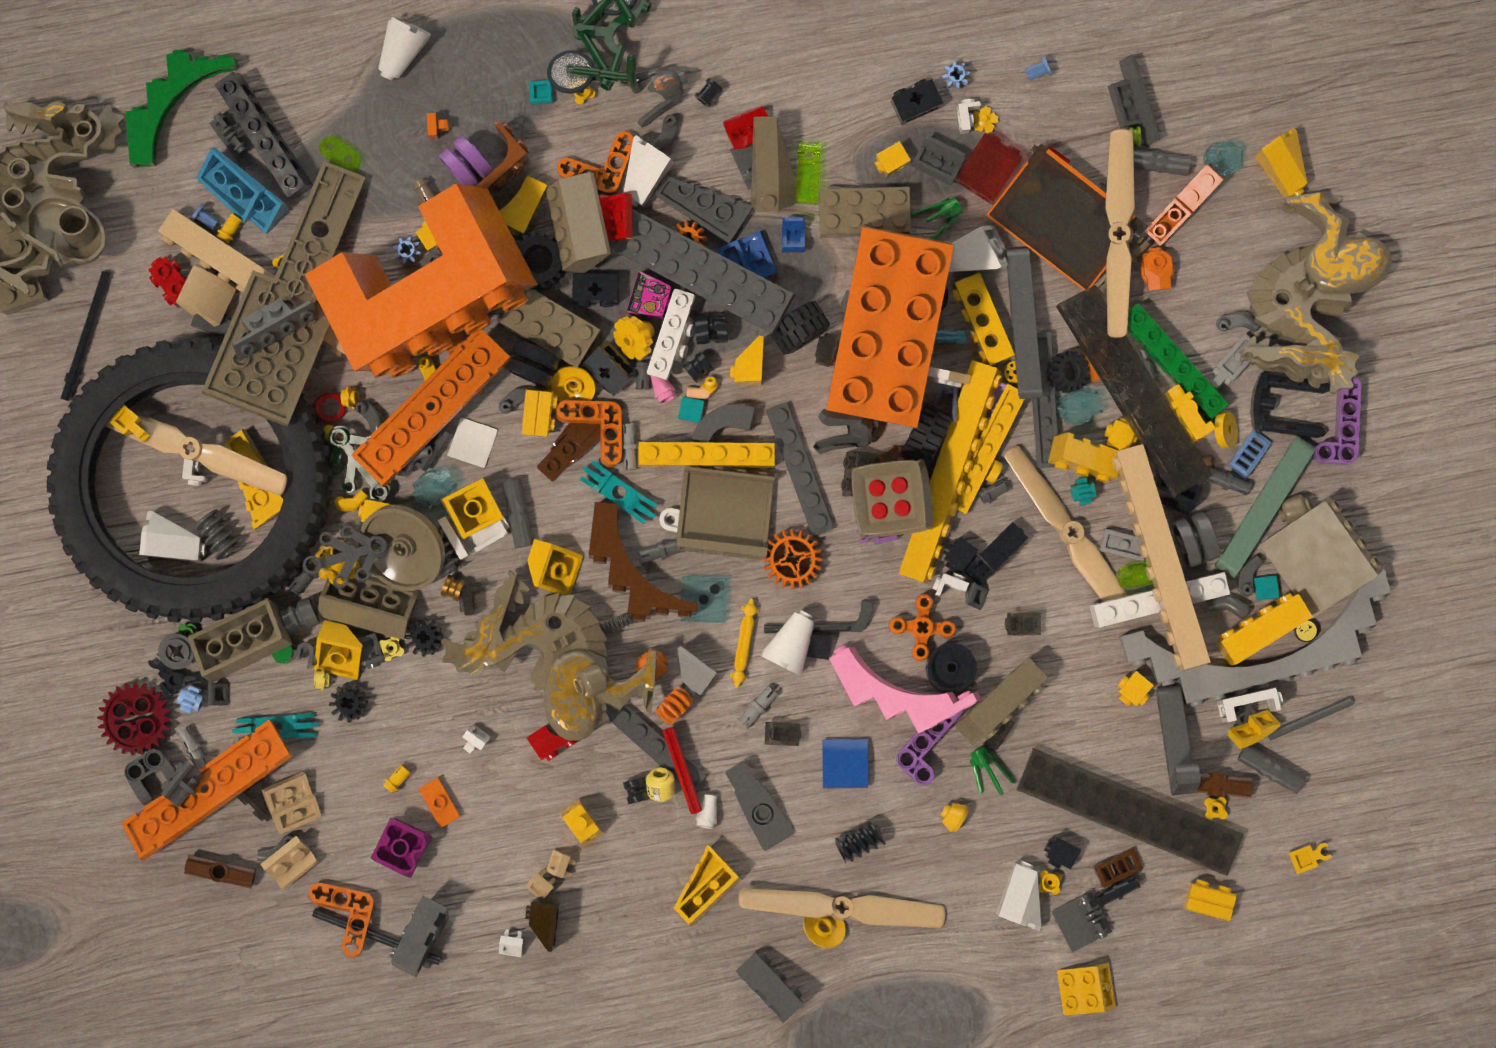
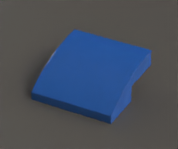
M762 231L718 248L721 256L763 278L779 273Z
M868 739L822 740L823 789L868 788Z

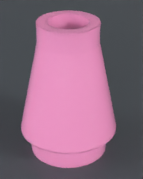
M650 375L655 399L660 404L667 403L676 397V389L669 380Z

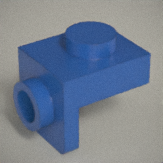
M791 216L782 218V253L805 252L804 217Z

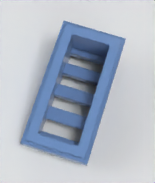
M1252 430L1227 466L1246 479L1272 442ZM1253 438H1255V439H1257L1259 442H1261L1264 446H1263L1262 448H1260L1258 445H1256L1255 443H1253L1251 440H1252ZM1248 445H1250L1252 448H1254V449H1255L1256 451H1258L1259 453H1258L1257 455H1255L1253 452H1251V451H1250L1249 449H1247L1246 447H1247ZM1245 452L1247 455L1253 458V461L1250 462L1241 454ZM1240 459L1242 462L1247 464V469H1245L1236 461Z

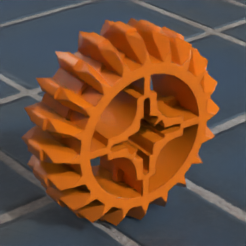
M791 529V536H787L786 531L783 530V538L780 539L775 534L774 539L777 542L775 544L770 540L767 542L772 549H767V554L770 555L766 559H762V561L769 562L770 565L764 566L763 569L772 570L767 577L770 579L775 575L777 577L774 580L775 585L780 580L784 581L782 584L783 589L786 588L787 583H791V590L795 589V583H798L799 588L802 589L804 587L803 580L810 585L812 582L808 577L810 575L815 579L818 577L813 570L821 571L822 569L820 565H816V562L823 561V557H816V554L821 553L822 549L814 550L813 547L818 544L817 540L810 544L808 541L812 535L808 534L806 539L802 538L803 530H800L798 536H794L795 529ZM790 541L804 544L809 551L796 552ZM784 543L786 556L774 562L775 551ZM788 548H790L794 557L804 556L799 558V561H796L798 563L796 564L797 571L791 562L781 563L786 561V558H789L790 552ZM811 557L812 562L809 570L801 576L799 563ZM790 567L795 578L783 576L776 568Z

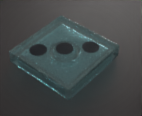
M682 576L681 600L696 602L697 614L692 615L691 618L680 617V621L726 623L727 578Z

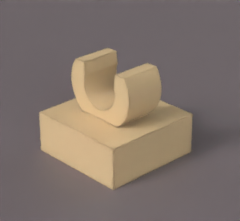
M553 850L546 871L560 878H563L564 875L569 877L572 873L567 872L566 868L568 864L575 865L576 862L570 859V856Z
M542 870L539 874L536 872L525 886L541 901L554 888L552 885L555 882L554 877L549 882L543 878L547 872L545 870Z

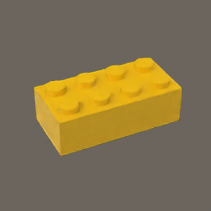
M1289 593L1275 600L1277 605L1274 607L1269 605L1256 612L1258 615L1256 618L1248 617L1237 624L1239 628L1235 631L1232 628L1218 636L1220 640L1215 642L1229 666L1240 663L1313 617L1299 594L1292 595Z

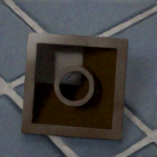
M532 901L531 906L527 905L525 919H529V926L548 952H552L555 949L560 904Z

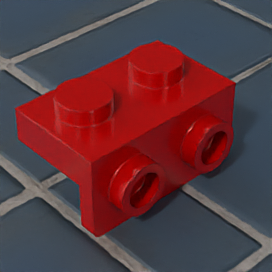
M763 105L723 121L727 137L734 150L745 149L753 143L754 117H768Z
M632 194L598 195L608 242L632 239Z

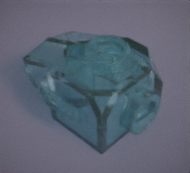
M1231 141L1212 143L1204 154L1205 166L1209 164L1220 175L1234 174L1237 170L1244 168L1242 156L1245 146L1236 145V143Z
M1084 390L1069 392V394L1059 398L1060 405L1057 406L1059 418H1064L1065 425L1088 423L1093 419L1094 415L1103 413L1098 391L1089 393Z
M444 467L440 470H430L422 474L412 484L415 489L412 494L418 504L423 502L428 509L433 505L442 503L441 498L449 495L458 485L447 467Z

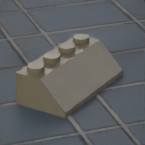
M593 172L559 179L546 189L563 271L585 273L611 254Z
M358 574L359 578H366V576ZM370 577L363 583L358 582L355 578L347 579L346 587L337 589L329 582V578L327 579L319 597L317 616L404 640L408 631L407 628L412 620L419 591L395 589L380 580Z

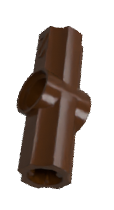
M1209 772L1208 774L1200 773L1201 780L1196 793H1207L1206 795L1227 797L1228 795L1251 798L1253 778L1229 776V774Z
M189 854L184 874L252 889L256 869ZM218 865L225 868L226 872L223 878H219L215 874V869Z

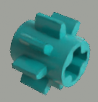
M1086 477L1076 479L1075 485H1070L1072 499L1074 502L1079 501L1080 506L1091 504V498L1096 497L1094 482H1087Z

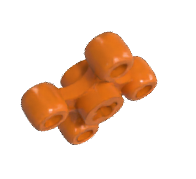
M921 594L916 598L915 606L918 614L914 620L906 621L901 617H894L888 625L890 632L895 635H900L904 632L914 635L916 643L911 653L916 661H924L929 657L930 652L927 647V640L931 635L937 634L947 639L953 637L956 633V626L951 621H943L941 623L931 621L929 611L933 606V599L927 594ZM921 599H926L928 601L927 607L921 606ZM895 622L901 623L902 627L900 630L894 629L893 625ZM918 622L922 624L924 622L927 623V633L924 634L923 631L921 633L917 631L919 628ZM945 625H948L951 628V632L949 634H946L943 631V627ZM918 648H922L924 650V655L922 657L918 656L916 653Z

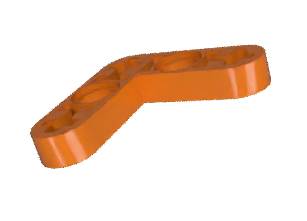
M626 131L616 135L603 170L571 158H563L557 164L558 174L562 178L575 176L576 174L571 171L564 174V170L561 167L570 163L571 168L577 170V166H580L578 175L583 174L586 170H591L594 173L597 191L608 195L614 194L619 189L628 165L634 137ZM625 137H628V142L631 143L630 145H625L623 153H627V156L614 152L615 149L620 151L621 143L619 139L623 140ZM615 157H620L623 160V166L619 169H614L610 165L611 160ZM607 170L615 174H620L619 177L614 175L612 181L613 184H615V186H610L609 189H606V186L603 183L604 181H608L610 178V173H606Z
M565 400L560 402L555 412L559 421L564 423L600 424L601 462L610 468L618 465L622 457L621 407L617 403L610 401ZM576 406L579 407L578 417H575L576 412H570L568 416H564V412H560L564 407H568L569 411H575ZM591 407L595 414L590 418L585 417L582 409ZM612 408V411L617 414H614L612 423L605 425L604 422H609V414L605 412ZM608 429L615 430L617 438L614 440L607 439L605 431ZM617 444V446H613V455L617 457L610 461L609 457H605V455L609 453V446Z
M324 883L313 884L309 889V898L313 904L350 912L342 942V950L348 958L359 957L364 948L374 908L372 896L365 892ZM322 889L323 894L330 895L329 891H333L331 902H327L328 897L326 896L316 899V895L313 893ZM339 893H344L348 896L347 902L343 905L335 902V897ZM352 895L355 896V901L362 902L363 898H365L367 903L370 904L365 906L364 909H361L358 903H353V907H349L352 903ZM355 920H362L365 926L361 931L352 929L351 925ZM349 934L357 937L356 947H358V950L354 949L353 953H350L349 948L346 947L351 945L353 937L349 936Z

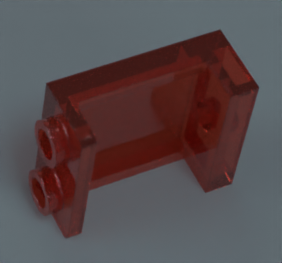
M984 133L956 176L955 182L993 205L1002 188L1020 163L1022 156L1019 155L1020 151L1011 145L1007 147L1000 143L1002 140L996 135Z

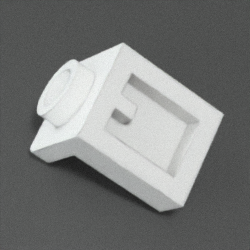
M965 99L961 101V104H958L956 109L960 134L969 133L971 127L974 126L973 114L968 111L979 110L981 107L980 101L975 102V99Z
M184 459L182 479L188 481V485L201 486L202 482H208L207 477L195 476V472H199L200 468L198 460Z

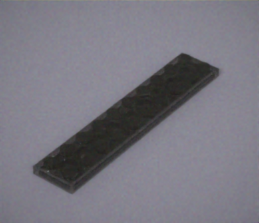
M1094 285L1060 302L1056 308L1138 441L1144 445L1146 454L1172 496L1175 497L1209 479L1212 476L1210 470L1127 336L1125 335L1121 338L1108 336L1107 304L1096 286Z
M1032 748L1016 788L1017 791L1225 876H1228L1244 836L1243 833L1035 748Z

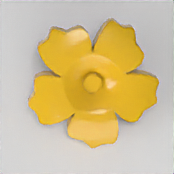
M985 106L980 109V113L974 111L973 119L975 124L973 128L975 131L982 132L984 129L987 134L993 132L995 128L993 124L998 123L999 117L995 113L990 114V107Z

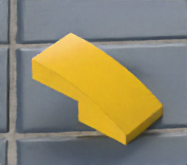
M1267 709L1250 715L1247 723L1230 728L1228 736L1241 750L1273 733L1280 727L1281 723Z

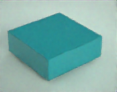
M549 80L529 81L531 105L553 104L552 85Z
M682 397L678 419L699 423L701 421L704 401Z
M1276 575L1253 578L1256 601L1280 598Z

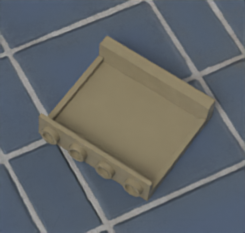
M685 466L675 550L757 560L766 559L775 477H771L770 473L757 472V475L748 474L747 470L735 469L734 472L725 471L723 467L704 469L703 466Z
M1328 497L1325 501L1259 544L1294 595H1300L1312 614V618L1362 587L1382 572L1379 560L1375 556H1371L1367 550L1368 545L1365 540L1357 536L1354 532L1355 527L1348 518L1345 519L1341 513V506L1336 500H1332L1331 497Z

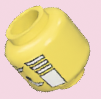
M660 767L653 769L647 774L646 791L649 798L654 801L665 802L675 795V777L671 771Z

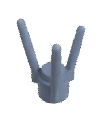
M939 383L932 406L937 407L941 394L945 391V395L952 396V422H956L957 402L963 386L956 387Z

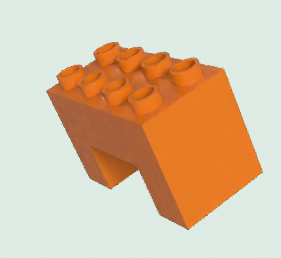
M456 183L418 206L443 255L394 285H391L375 255L341 252L305 274L354 371L372 372L375 378L389 373L392 378L400 377L416 367L413 360L414 356L426 351L429 356L440 354L453 346L450 335L465 330L466 334L475 333L491 323L487 315L489 312L501 307L504 312H509L529 301L525 291L537 285V282L488 189Z
M862 226L826 410L917 428L954 247L952 243Z

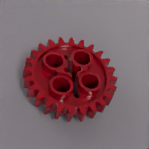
M134 682L132 688L129 683H125L124 690L120 686H116L117 694L109 691L108 694L111 699L102 700L106 707H99V710L104 712V714L97 717V719L103 720V724L99 725L98 728H105V732L102 733L101 737H109L107 745L115 743L113 750L117 751L122 747V754H126L130 749L131 756H135L138 749L139 753L143 755L145 748L148 750L153 749V743L157 746L161 745L158 740L159 738H167L163 731L171 730L170 727L166 726V722L172 721L171 718L166 717V714L170 713L171 709L164 708L168 703L167 700L160 701L163 696L162 693L154 695L155 687L150 688L148 691L146 683H143L141 688H139L138 682ZM141 699H146L148 702L146 711H141L138 707ZM120 704L126 707V713L122 717L116 713V708ZM133 713L139 716L154 713L153 717L139 719L136 721V724L135 722L115 724L118 720L132 718ZM146 721H151L153 724V730L149 734L143 729ZM125 726L131 729V735L127 739L121 735V730Z

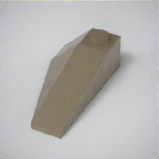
M754 117L751 205L756 212L780 211L795 204L796 180L777 117Z

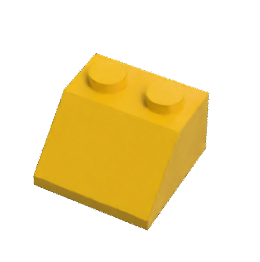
M483 478L441 498L461 539H465L503 519Z

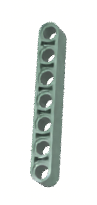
M1298 436L1293 439L1221 553L1220 558L1216 561L1214 565L1216 568L1235 578L1313 455L1316 447Z

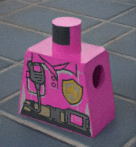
M638 271L627 307V315L663 319L671 300L672 287Z

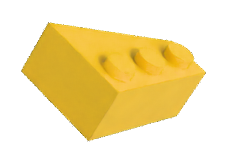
M1070 432L1054 437L1048 463L1055 465L1054 468L1063 471L1072 469L1076 471V475L1084 477L1089 475L1096 476L1097 481L1104 483L1118 479L1119 471L1116 472L1112 463L1114 454L1118 450L1102 444L1090 443L1091 440L1083 438V441L1073 438L1074 434Z
M707 845L703 856L699 863H697L689 882L674 906L676 912L692 927L742 880L710 845Z

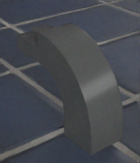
M731 404L712 410L696 426L691 438L692 441L710 443L713 436L725 428L750 431L755 407Z

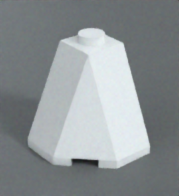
M637 135L633 138L624 193L632 194V204L637 207L638 204H641L644 207L674 162L661 151L644 142Z
M995 225L979 227L952 242L954 247L949 272L1000 269L1008 266L1007 259L1002 257V253L1006 251L1005 244Z
M147 512L146 520L150 521L142 529L140 555L151 558L202 561V557L206 555L204 539L156 512Z
M1021 861L1020 865L1014 863L995 914L1040 931L1038 872L1032 870L1034 865Z

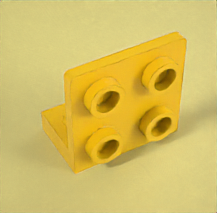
M1109 963L1057 971L1063 1014L1065 1016L1106 1012L1116 1008Z

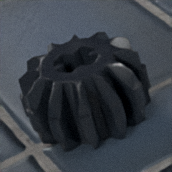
M423 618L422 626L415 620L414 625L416 629L410 626L407 628L413 634L405 635V639H412V642L408 643L407 647L412 648L416 646L413 650L415 655L421 649L422 657H426L427 649L431 655H434L435 651L432 647L435 646L438 649L442 647L436 643V640L444 639V636H436L437 633L442 631V628L437 627L433 630L436 624L435 621H431L427 627L428 621L426 618ZM426 631V635L430 636V640H426V644L419 640V635H423L422 632Z
M345 684V692L340 686L336 689L340 695L332 693L331 697L336 699V702H329V706L337 707L331 712L332 715L341 712L338 720L342 721L346 715L347 722H352L353 714L359 720L361 717L358 711L362 713L367 711L361 707V704H368V700L360 699L366 693L362 691L356 694L359 690L357 685L351 691L350 684ZM345 698L353 699L354 703H351L353 705L352 708L344 707L343 703H346L344 701Z

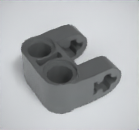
M160 749L147 751L130 762L124 769L129 785L144 806L154 800L150 789L144 782L145 779L161 770L167 781H172L177 774L173 762ZM154 753L159 754L161 758L157 766L151 763V756ZM136 765L141 768L139 778L133 777L131 773L132 768Z

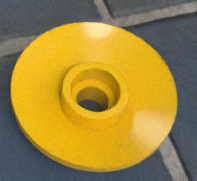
M568 366L561 368L553 376L551 389H553V395L557 396L559 402L565 400H592L596 386L594 379L586 370Z
M804 916L803 928L805 934L815 945L829 949L838 946L843 941L846 932L844 921L835 920L832 916L820 918Z

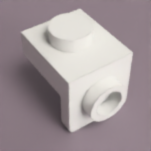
M943 573L941 578H936L932 589L936 590L935 596L939 597L944 585L966 592L969 583L965 582L966 577L953 573L952 576Z

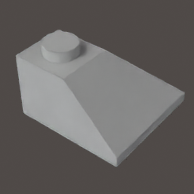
M679 646L678 656L682 682L686 684L684 689L693 696L696 693L702 695L717 673L682 646Z

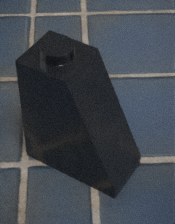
M1012 522L964 569V572L976 584L981 585L1028 539L1023 529Z

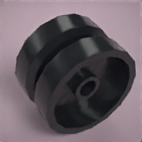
M517 340L512 351L517 356L523 358V360L512 357L504 369L524 380L549 389L554 378L543 368L556 371L562 359L540 346Z
M948 643L937 647L931 652L927 658L925 669L927 678L933 687L942 692L954 693L970 686L975 679L977 665L975 657L969 649L961 644ZM951 663L953 666H956V670L953 672H949L947 666Z

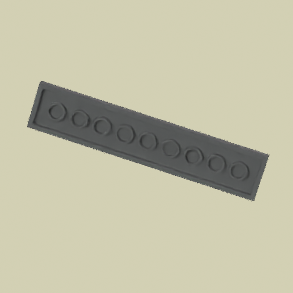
M632 209V239L609 242L610 249L773 335L795 297V294L634 209Z

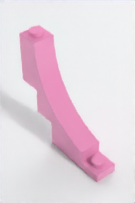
M846 645L834 651V656L829 658L854 706L862 705L875 698L886 720L907 711L918 734L933 728L982 701L978 692L971 694L970 691H967L958 696V701L953 692L922 694L896 687L877 675L860 657L855 647L847 648Z

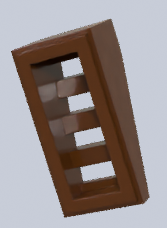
M1134 848L1092 866L1102 888L1143 869ZM1127 856H1131L1135 868L1131 869L1126 858ZM1121 859L1126 867V872L1122 871L1118 862ZM1113 863L1119 873L1117 876L1114 875L1110 866ZM1104 867L1107 868L1111 877L1108 880L1102 870Z

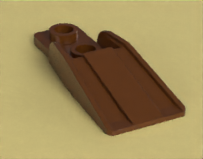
M591 407L582 409L585 417L590 418L595 414ZM608 411L605 412L609 414V422H604L606 425L612 423L613 416ZM569 423L553 443L549 454L537 465V468L550 481H555L567 467H570L600 441V424ZM611 429L606 430V431H605V435H606Z

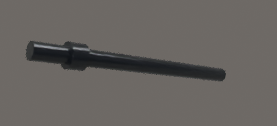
M102 271L69 373L66 372L64 378L65 385L60 397L62 400L69 402L73 387L77 385L79 379L77 375L111 275L108 272Z
M317 908L314 909L312 917L346 929L348 920ZM356 923L351 925L355 931H361L364 928ZM368 929L366 938L392 948L400 943L397 939ZM430 953L426 961L439 965L442 957Z

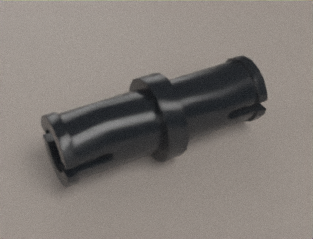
M1134 874L1117 884L1116 882L1113 883L1111 887L1094 894L1101 908L1118 898L1119 900L1123 899L1124 895L1141 888Z

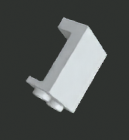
M449 516L438 520L461 561L509 535L506 529L510 528L504 516L498 522L465 539L460 538Z
M1270 688L1216 700L1221 723L1237 720L1234 707L1267 700L1270 712L1280 711V705H1283L1281 692H1277L1276 688Z

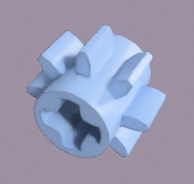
M953 61L951 68L948 66L944 67L948 74L943 75L942 79L948 81L947 88L952 85L956 87V90H959L961 83L967 85L968 81L964 77L969 76L970 72H965V63L960 66L956 65V62ZM953 71H957V75H960L959 80H955V77L952 76Z
M410 236L407 241L399 238L400 244L393 246V249L398 251V254L395 255L396 260L402 257L404 265L410 260L415 264L414 258L416 255H421V252L416 250L420 245L419 242L412 244ZM405 246H407L408 248H411V249H410V252H411L410 255H407L406 253H404V249H403V248H404Z
M192 685L188 689L182 688L177 699V704L182 705L181 711L192 714L193 710L197 712L200 710L205 696L200 694L201 689Z

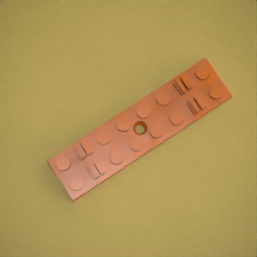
M482 329L472 333L467 338V341L462 346H459L351 456L382 487H385L512 358ZM431 402L434 403L435 408L428 410L427 405Z
M267 720L257 727L253 734L250 736L246 735L199 769L204 776L193 789L197 792L195 796L189 794L178 807L162 795L143 807L144 810L139 814L135 813L123 821L121 825L141 860L145 861L257 781L271 774L270 772L293 756L271 720ZM205 786H208L209 790L206 793H203V788Z

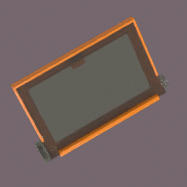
M1042 143L1039 146L1034 144L1027 153V156L1030 158L990 208L986 216L1087 293L1106 269V259L1111 243L1109 238L1111 225L1105 208L1106 193ZM1134 214L1129 225L1133 230L1131 242L1135 243L1148 227L1147 224ZM1120 228V232H1116V236L1122 240V236H1126V232Z

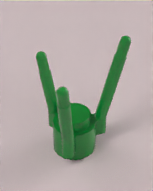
M954 197L950 200L944 199L939 203L910 212L912 217L939 208V212L926 218V222H930L940 216L945 220L949 218L930 239L936 240L952 223L959 220L958 215L962 213V209Z
M984 746L970 753L972 757L970 763L973 767L979 793H983L978 766L980 769L985 767L998 793L1003 795L1000 784L990 767L992 761L1012 784L1015 782L995 757L992 749L988 751L987 747Z

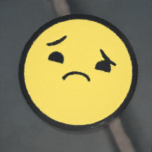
M1311 620L1304 622L1294 629L1295 637L1301 642L1314 640L1318 633L1316 624Z

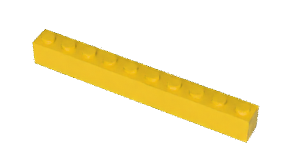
M971 361L967 375L971 376L970 384H963L957 402L956 422H951L930 480L933 530L912 533L898 573L902 576L928 584L929 580H933L936 568L934 565L943 553L944 547L941 545L944 537L947 538L949 535L951 516H955L958 503L956 502L959 494L962 495L966 483L963 482L965 473L969 474L972 469L973 461L970 460L972 453L977 452L980 439L978 438L981 430L984 431L986 428L988 409L991 410L994 405L995 397L993 394L995 388H999L1002 381L1001 371L996 367Z

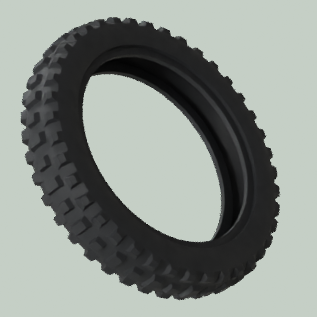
M184 338L179 339L177 343L173 344L165 340L156 342V346L153 348L149 346L135 349L134 355H121L115 359L116 364L114 366L107 365L97 372L99 377L96 380L91 379L81 387L82 395H76L68 406L71 409L70 412L64 413L57 426L61 430L54 435L51 445L54 453L49 455L46 468L51 471V474L47 476L46 483L47 492L51 493V497L48 498L49 514L55 515V518L52 519L55 532L58 536H62L60 539L63 544L62 548L66 555H72L71 560L79 573H86L85 576L90 580V585L95 589L101 588V591L111 601L117 602L120 600L119 602L125 604V609L132 612L139 610L146 613L147 617L153 619L164 616L167 617L169 622L179 623L181 619H188L191 623H201L202 618L208 617L214 621L224 619V614H236L249 605L253 606L265 600L264 597L266 595L276 594L283 589L281 584L284 581L295 578L299 573L297 567L303 565L304 560L312 555L309 552L310 548L314 547L316 542H319L321 535L319 530L327 522L329 513L325 510L329 506V501L332 500L333 491L329 490L333 478V469L328 468L330 463L329 457L331 456L330 447L324 445L326 441L323 438L325 435L323 426L317 425L315 418L317 413L312 405L307 406L302 392L288 427L266 419L272 427L282 449L287 485L283 503L274 526L263 542L249 556L230 568L215 574L202 577L178 578L164 576L143 567L130 558L116 544L102 520L95 488L98 458L102 446L112 430L105 425L123 405L130 409L149 395L175 386L204 385L220 349V345H214L210 339L201 338L198 343H194L192 340Z

